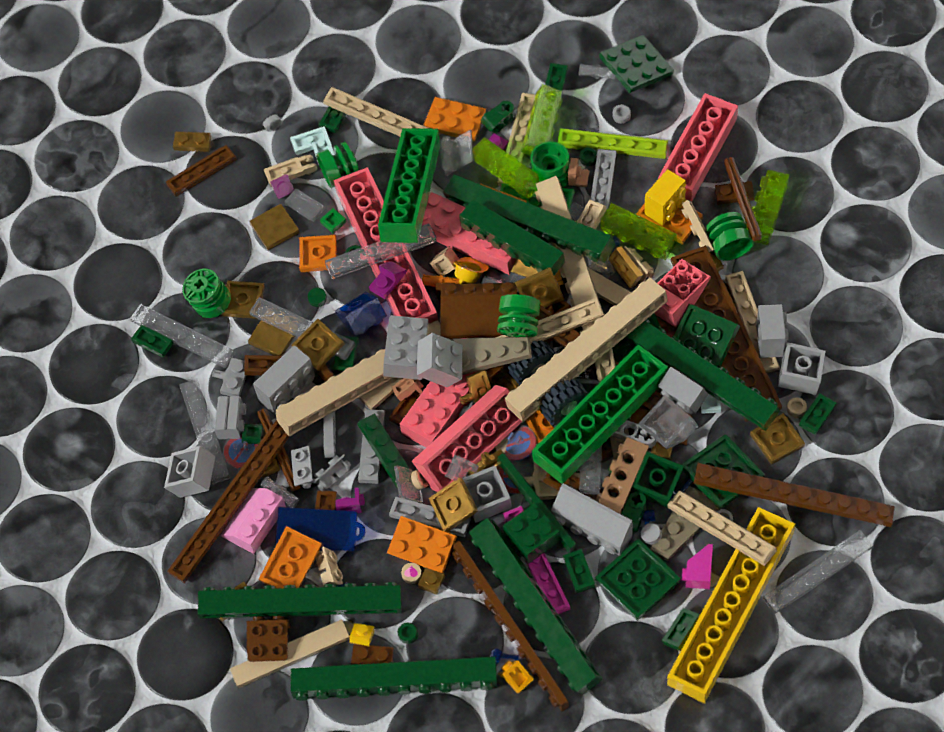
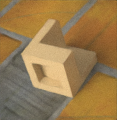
M449 246L438 253L430 264L439 276L440 274L445 276L455 269L456 265L454 262L459 260V257Z

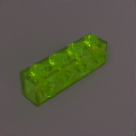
M544 84L536 91L521 152L531 155L536 146L552 139L555 133L553 125L556 124L559 117L557 110L562 104V99H560L562 91Z
M484 137L472 149L474 160L478 165L487 169L491 174L497 176L518 193L529 199L537 191L536 183L540 182L538 174Z
M767 170L766 176L761 178L760 187L762 188L761 191H757L755 197L757 204L756 207L752 206L762 233V239L754 241L756 243L769 246L788 188L789 174Z
M613 203L610 204L600 219L601 230L604 233L612 234L622 242H628L637 249L645 250L654 257L665 261L677 244L676 233Z

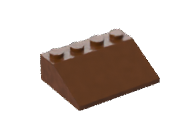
M506 282L441 285L440 336L447 339L494 338L501 336L502 334L497 331L498 317L503 315L499 312L500 298L504 295H518L516 284Z

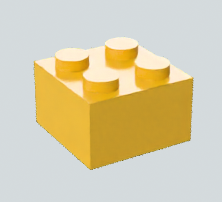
M667 169L645 194V215L662 226L666 221H670L678 208H682V203L686 201V180Z

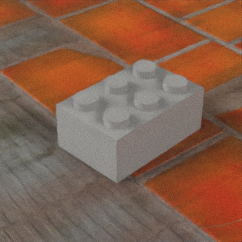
M390 315L383 376L422 380V377L417 376L418 341L427 336L428 319Z
M296 346L289 349L253 383L259 402L275 415L276 409L280 405L287 404L292 398L297 397L300 391L314 380L315 374L311 359Z

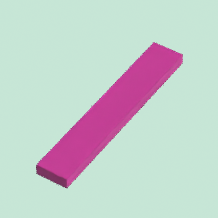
M522 506L503 513L506 522H509L523 512ZM545 553L529 564L526 562L533 578L557 613L560 614L570 610V605Z

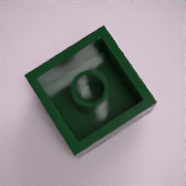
M647 451L630 493L641 492L645 495L646 500L667 508L684 466Z
M536 503L503 525L505 537L528 564L560 542L559 530Z

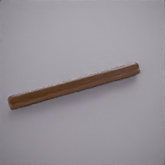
M732 157L725 158L724 165L751 239L753 241H760L762 233L735 160Z

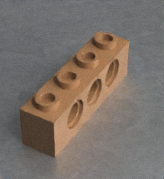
M628 437L624 443H620L617 450L619 456L617 460L613 459L609 468L612 471L610 477H605L602 484L604 491L603 493H598L595 501L621 514L638 470L648 451V445ZM630 459L632 463L628 464L625 463L623 460ZM616 476H623L625 480H618ZM614 492V493H616L618 496H617V497H611V496L609 495V493Z

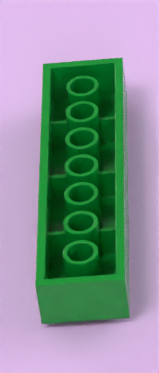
M402 128L378 223L381 242L418 243L440 150L438 129Z
M637 345L532 450L533 461L561 484L565 483L659 388L658 385L667 373L668 366L640 345Z

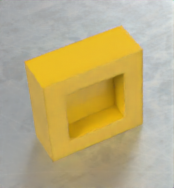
M355 623L350 634V643L369 646L374 635V626Z

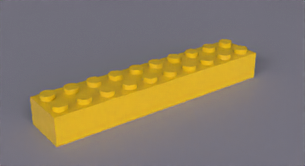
M760 507L757 508L746 530L776 547L777 551L764 566L735 549L667 676L668 686L703 703L706 702L794 534L795 523Z

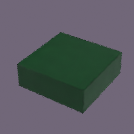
M244 424L242 443L259 444L262 440L263 425Z

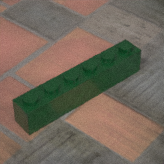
M472 200L459 215L463 229L475 233L481 240H487L495 248L506 251L510 257H516L525 266H531L537 272L551 268L553 275H555L565 263L564 252L475 200Z

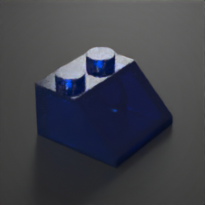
M368 292L362 293L335 310L336 315L348 331L355 336L363 335L368 331L369 327L379 325L387 317L378 298Z

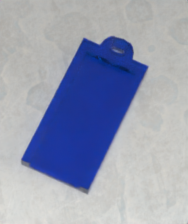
M278 507L276 545L287 526L322 543V547L329 550L355 552L356 542L364 539L366 528L362 523L357 522L358 512Z

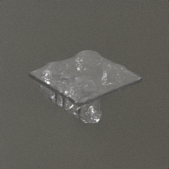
M472 130L453 140L448 136L442 138L441 167L446 171V176L473 161Z

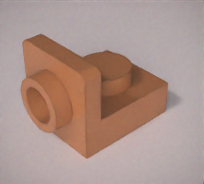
M571 158L568 183L571 186L587 187L589 170L581 169L582 167L578 165L577 158Z
M403 378L391 388L396 397L402 401L408 398L415 390L421 395L424 385L418 379Z

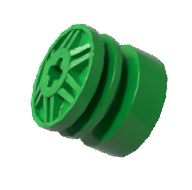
M551 141L536 146L530 157L534 183L536 184L557 176L561 187L566 186L570 164L568 150L564 145Z
M346 142L340 144L342 152L337 145L334 146L335 155H332L328 149L316 153L323 176L331 189L335 187L334 180L341 178L342 175H349L350 172L359 171L356 157Z
M728 212L721 214L711 220L706 226L705 231L710 242L713 244L714 252L719 260L731 261L738 259L748 253L754 245V241L751 239L740 213Z
M203 268L194 271L185 279L182 286V293L185 299L204 318L219 316L230 304V291L211 269Z
M517 294L502 296L499 303V312L503 315L498 317V333L516 338L536 336L538 334L537 326L539 321L534 317H538L540 314V300L531 296Z

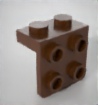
M273 616V620H265V617H253V621H247V660L250 662L286 661L288 659V629H291L290 620H285V616Z

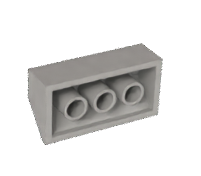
M564 483L562 484L551 510V513L559 523L570 528L574 534L585 536L592 544L603 546L611 554L616 553L620 555L623 553L633 537L632 520Z

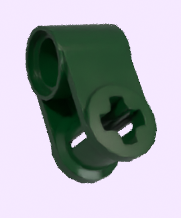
M502 101L482 116L481 123L492 134L499 133L504 127L515 120L513 103Z
M641 492L631 493L621 512L622 516L632 520V531L636 533L640 528L647 507L646 497Z

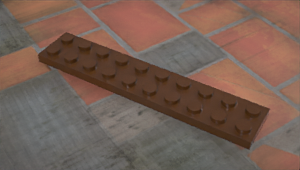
M706 245L671 257L670 261L673 267L683 259L711 277L694 306L740 325L721 367L726 369L731 377H738L743 380L745 386L750 389L752 387L756 388L764 398L773 399L778 404V409L781 410L782 404Z

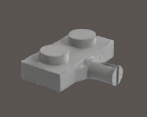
M231 358L226 371L214 369L212 377L223 379L220 389L221 394L240 396L247 376L244 375V361Z

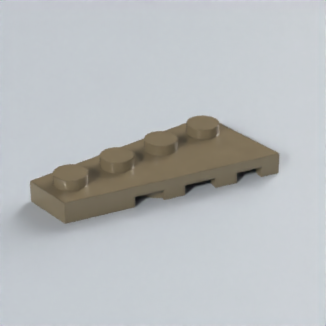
M528 337L453 339L454 342L463 345L462 375L532 358Z
M688 486L685 494L715 512L719 510L703 492ZM673 511L662 529L661 539L658 543L653 544L650 550L656 556L669 561L699 531L700 527Z

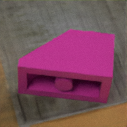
M708 544L687 561V568L682 570V580H686V588L710 589L713 544Z

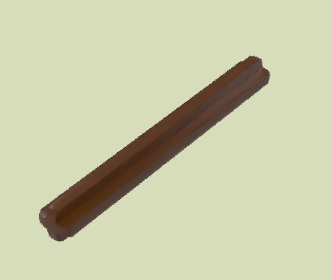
M262 409L257 414L265 433H267L273 422L267 409ZM282 447L276 455L291 491L299 490L301 485L294 486L293 468L284 447Z

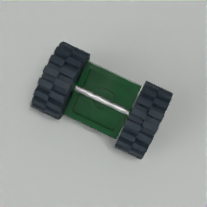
M532 341V358L513 362L508 366L509 373L519 385L526 378H530L536 373L539 367L548 363L556 354L546 341ZM571 379L570 382L565 380L564 384L558 383V387L551 388V392L545 395L546 399H542V405H540L541 413L553 427H556L589 394L578 380Z

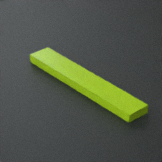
M561 128L558 137V143L564 145L565 148L580 150L593 148L596 151L598 149L616 151V154L666 159L668 140Z

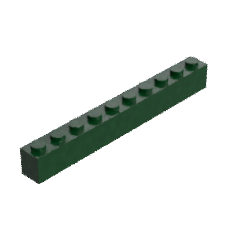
M457 175L452 176L443 191L448 200L467 207L472 200H475L529 233L540 237L543 241L555 243L561 249L568 248L579 256L582 254L588 256L594 262L600 261L605 263L616 245L609 234Z
M648 319L623 338L635 347L640 345L668 366L669 369L670 367L674 368L703 387L709 395L764 431L769 428L780 413L778 404L773 399H766L761 396V392L756 388L752 387L750 389L745 386L743 380L738 377H731L726 369L723 367L717 368L709 358L705 356L703 358L700 357L695 349L690 346L686 348L678 338L674 336L671 338L666 335V331L661 327L657 326L655 328L652 326Z
M489 518L484 519L469 532L472 536V543L483 552L482 558L487 564H491L493 567L492 572L498 580L501 579L505 592L508 595H512L515 600L513 602L515 607L524 613L526 623L537 632L535 636L542 644H545L549 657L556 660L558 663L557 669L563 676L566 675L569 680V687L575 693H587L601 682L603 678L496 522Z
M394 582L385 583V586H377L376 583H366L364 586L348 583L344 584V587H336L335 584H325L324 587H316V585L309 584L304 585V588H296L295 585H285L284 588L264 586V589L245 586L244 589L238 590L235 587H224L223 590L206 587L202 591H198V616L200 619L402 613L401 585H397Z
M495 657L291 668L290 692L293 699L305 701L308 698L324 700L334 696L338 698H348L352 695L368 697L370 694L388 696L390 693L408 695L411 692L428 694L431 691L448 693L458 689L467 692L476 688L491 690L497 687V664Z

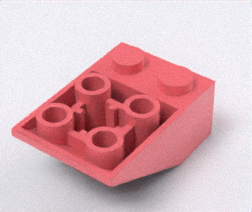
M681 259L657 283L666 291L668 301L654 312L655 315L676 328L680 324L689 303L695 305L711 277Z

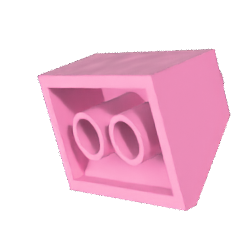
M253 488L222 532L221 537L255 554L286 508L283 497L267 488Z

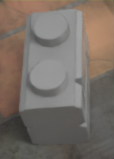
M240 396L218 397L215 433L218 439H239L241 431H244L245 423L242 420V415H246V404L242 402Z

